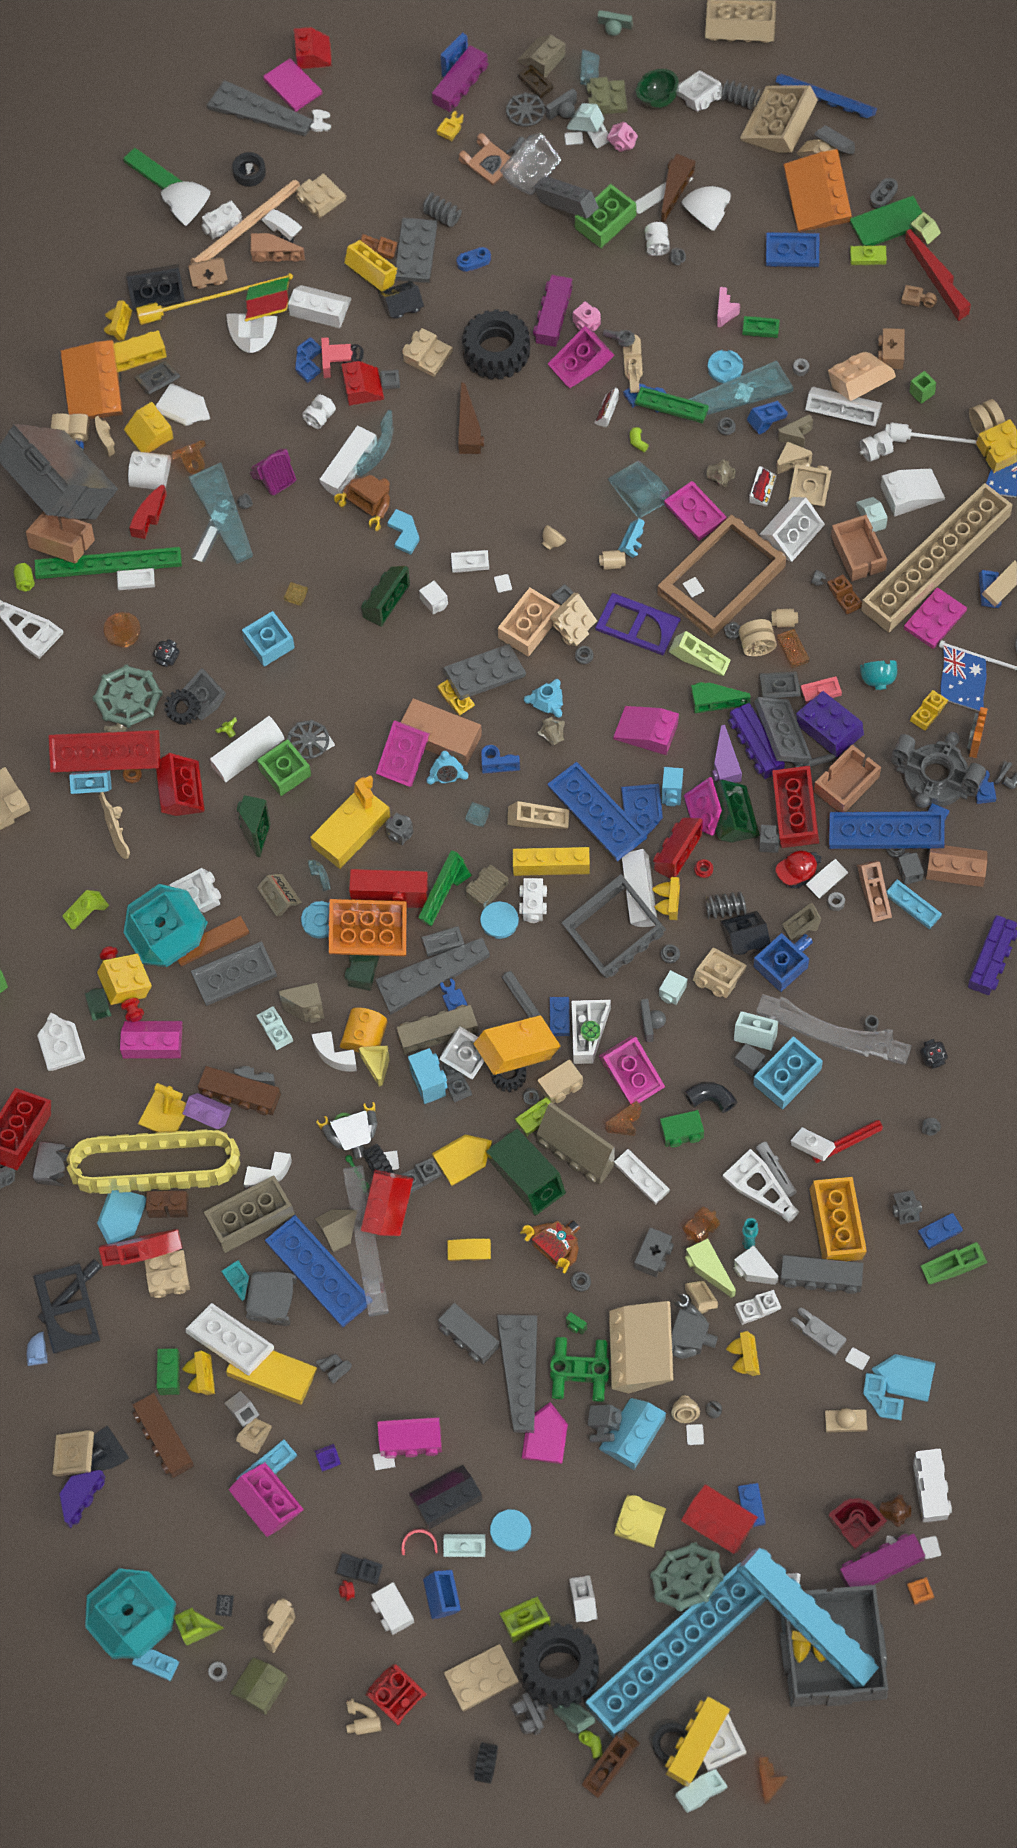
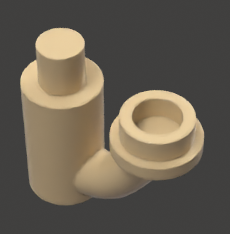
M354 1699L347 1701L349 1714L353 1713L354 1715L356 1711H359L368 1717L354 1720V1724L346 1725L347 1733L356 1732V1735L381 1731L380 1718L374 1710L354 1702Z

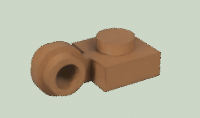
M905 286L902 304L919 307L920 301H923V305L928 308L936 305L937 298L935 294L927 293L924 295L923 288Z

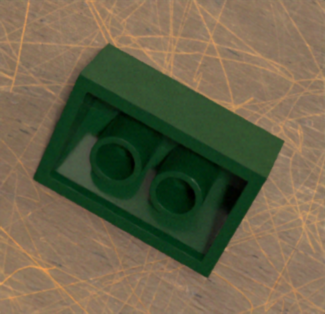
M393 566L382 574L378 586L373 587L371 596L361 606L363 618L380 627L383 626L410 586L409 568L407 566Z
M722 779L716 782L714 786L722 810L716 826L718 839L732 843L759 837L760 834L747 786Z
M244 795L242 801H239L237 806L239 820L241 821L240 828L243 830V835L256 857H261L271 825L267 803L264 799Z

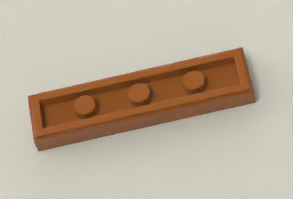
M239 916L204 933L199 946L177 960L180 967L250 934L242 917Z

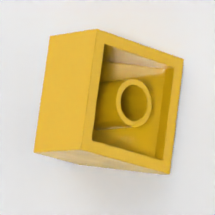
M153 402L137 410L124 428L125 433L140 452L150 453L173 439L170 424Z

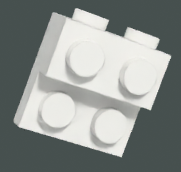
M699 70L679 84L677 96L684 99L688 107L698 112L701 109H706L712 101L719 100L722 97L723 89L721 82Z
M203 868L169 884L171 887L187 890L200 911L204 913L220 905L219 899H221V894L213 886L215 878L210 871L208 872Z

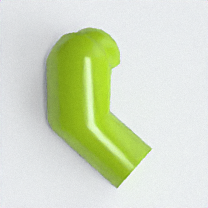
M638 427L632 428L629 433L631 445L642 452H646L649 445L641 440L640 433H642V430Z
M582 1731L579 1734V1741L592 1749L593 1759L601 1758L603 1752L600 1738L590 1731Z

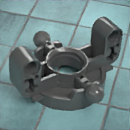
M956 732L947 733L945 742L937 741L936 744L926 745L915 750L916 742L914 738L901 734L892 751L891 762L898 766L897 772L904 774L906 789L915 799V803L919 808L931 806L932 803L940 807L947 806L957 801L960 797L966 800L968 796L975 797L978 794L985 778L986 769L977 763H971L968 768L960 749L956 747L960 740ZM931 764H942L947 768L949 776L940 781L932 780L925 774V769Z

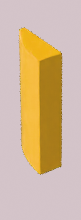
M272 1351L249 1376L232 1364H229L226 1373L228 1377L302 1405L317 1367Z

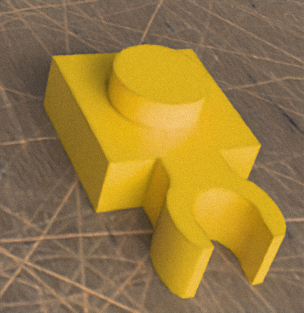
M454 111L450 120L445 118L437 129V134L452 141L461 129L460 124L464 120L463 114L461 117L456 118L457 111Z

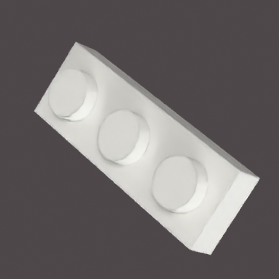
M629 1149L614 1161V1165L655 1205L669 1193L670 1189Z

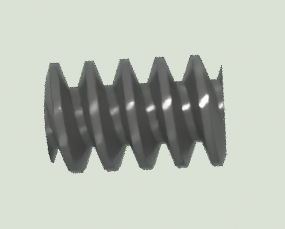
M727 79L722 91V100L728 99L730 103L735 101L736 105L741 103L742 107L747 105L748 109H752L758 103L761 89H758L755 93L753 86L748 90L747 84L744 88H741V82L735 86V80L729 84V79Z
M433 192L427 196L423 204V212L425 214H429L433 218L435 217L437 221L441 220L448 227H453L458 222L462 209L457 211V205L451 208V202L446 203L444 198L440 201L439 195L434 198Z
M741 891L737 892L736 897L733 892L730 893L729 898L725 893L722 894L721 899L718 894L714 896V900L710 895L707 896L706 913L708 920L710 914L713 915L714 919H717L718 913H720L722 918H724L725 912H728L730 917H732L733 911L736 912L737 916L740 915L741 910H743L745 915L747 914L745 898Z

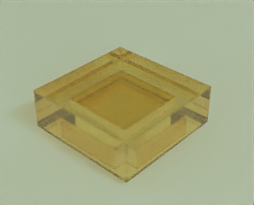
M291 582L285 593L284 600L302 605L308 592V587Z

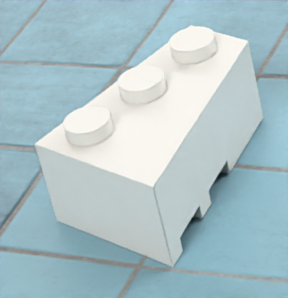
M611 1000L572 1001L574 1064L594 1062L611 1009ZM595 1021L599 1024L600 1036L597 1040L586 1041L581 1036V1026L583 1023Z
M941 1449L918 1451L914 1456L913 1468L922 1522L947 1520L952 1509L951 1502L947 1500L946 1495L948 1493L947 1481L944 1480L945 1468L941 1457Z

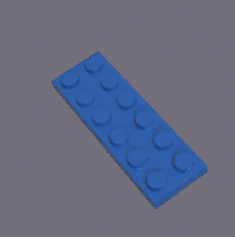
M575 762L547 784L548 788L616 861H619L647 839L646 834L578 762Z
M944 811L830 812L829 849L945 848Z
M296 1215L265 1239V1243L342 1328L373 1303L368 1294Z

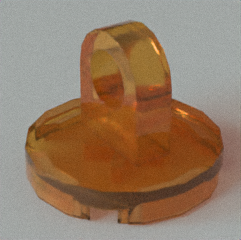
M204 440L178 449L172 452L171 455L173 460L182 457L187 471L191 474H197L203 471L205 466L199 449L207 445ZM193 460L197 461L198 469L192 467Z
M119 612L107 619L104 625V633L110 644L118 645V647H127L138 640L141 627L139 620L134 615L127 612Z

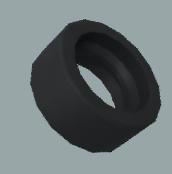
M245 152L238 155L233 161V176L240 185L253 187L261 183L265 178V162L259 154ZM253 163L259 167V171L249 176L241 174L239 168L244 164Z
M668 1723L662 1725L656 1731L653 1737V1750L660 1762L666 1764L670 1758L661 1750L660 1741L666 1733L677 1732L685 1739L688 1733L685 1730L686 1727L678 1723Z

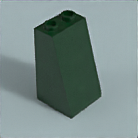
M518 1129L508 1133L505 1138L497 1144H493L486 1151L490 1163L534 1216L566 1194L559 1171Z

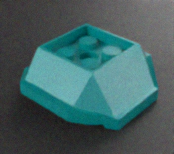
M158 884L128 905L123 933L144 965L168 967L199 946L208 922L187 890ZM165 921V925L159 928V924Z
M119 1568L87 1595L85 1627L112 1659L141 1658L172 1631L176 1602L150 1572ZM129 1608H133V1609H134V1611H133V1613H132L131 1615H129V1616H125V1615H124V1612H125L127 1609H129Z

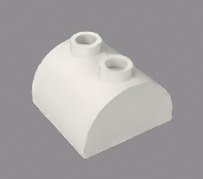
M133 451L129 464V486L156 489L160 485H165L166 488L171 456Z
M459 1026L444 1048L439 1060L473 1080L484 1063L483 1058L473 1044L478 1037Z

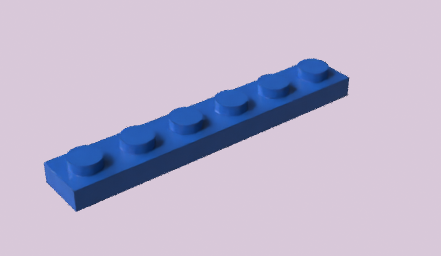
M784 74L778 75L776 83H779L780 86L810 85L818 101L823 99L828 101L827 104L831 106H843V110L853 112L854 110L865 118L874 116L877 110L875 107Z

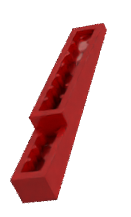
M910 229L907 230L906 244L956 319L959 321L969 315L971 304L953 285L954 276Z

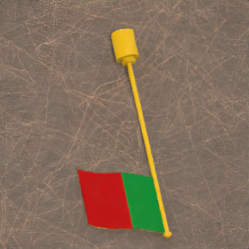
M288 273L284 277L162 308L161 305L158 306L157 303L137 307L136 313L140 325L161 320L164 311L248 290L245 321L287 310L289 303L287 289L289 280H292L293 276Z

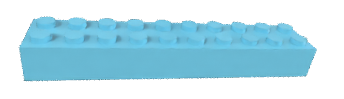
M741 1562L724 1576V1580L718 1584L707 1603L702 1602L691 1606L586 1701V1708L613 1738L631 1724L767 1600L737 1569Z

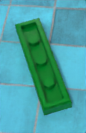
M136 148L123 158L124 163L162 190L172 184L183 182Z
M645 387L640 388L635 400V405L699 423L704 422L709 410V405Z
M451 850L418 917L425 925H433L464 861L455 851Z

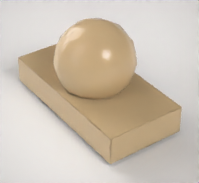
M704 1281L685 1284V1291L691 1298V1303L702 1314L709 1309L718 1308V1301Z
M845 1408L842 1410L825 1411L826 1432L867 1431L866 1410Z

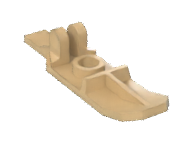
M635 335L634 343L628 347H623L625 376L630 381V393H639V379L643 375L641 339Z
M100 792L99 799L114 846L120 856L127 859L130 851L122 836L123 828H119L117 820L121 816L122 808L112 807L106 800L104 792Z

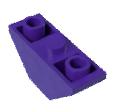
M101 1470L71 1476L60 1492L64 1521L67 1527L72 1528L74 1524H78L84 1508H88L94 1499L93 1495L103 1487L105 1475Z

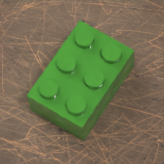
M612 184L595 198L599 208L588 218L575 216V229L600 248L636 217L637 203Z

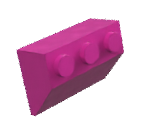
M124 1021L120 1040L122 1057L181 1058L183 1022Z
M439 1418L378 1422L380 1454L387 1459L396 1458L397 1455H405V1457H416L417 1454L435 1456L442 1452Z
M266 1463L240 1476L229 1489L234 1498L266 1537L279 1531L304 1510Z

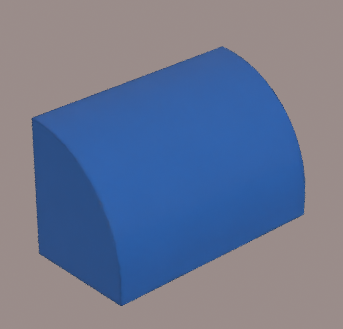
M452 1570L434 1571L423 1579L432 1619L447 1617L461 1610Z

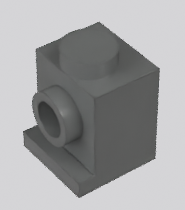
M761 825L759 852L778 853L780 836L779 833H776V826Z

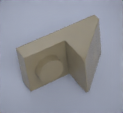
M810 414L778 429V441L783 443L790 442L804 447L805 438L803 435L809 433L813 427V419Z
M810 903L782 925L790 940L795 941L808 930L817 931L821 917L814 904Z

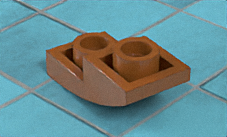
M843 574L827 582L833 596L846 615L862 608V601L854 593L851 583Z

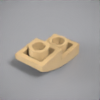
M97 416L95 417V425L103 449L110 457L115 454V443L109 433L110 427L105 420L102 421Z

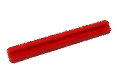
M876 1120L834 1141L835 1149L828 1157L882 1131L883 1126L881 1122ZM812 1156V1159L814 1160L815 1163H818V1162L822 1161V1160H820V1159H818V1158Z

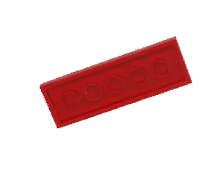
M159 730L49 735L50 772L161 768Z

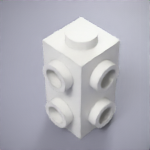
M232 201L223 204L218 209L208 212L202 217V229L212 239L220 237L242 221L241 212Z
M524 878V885H520V897H523V903H520L519 908L520 914H523V921L529 923L543 921V914L547 912V903H543V897H547V885H543V878Z

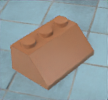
M946 845L945 848H930L926 879L983 887L986 876L987 851Z

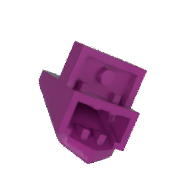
M280 448L251 467L252 471L249 472L253 479L262 480L269 494L273 496L296 482V476L290 464L291 459L287 449Z

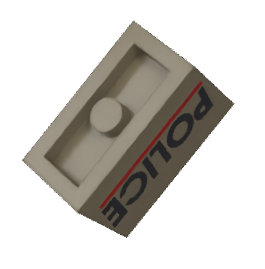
M283 874L267 875L257 887L276 916H282L290 906L302 903Z

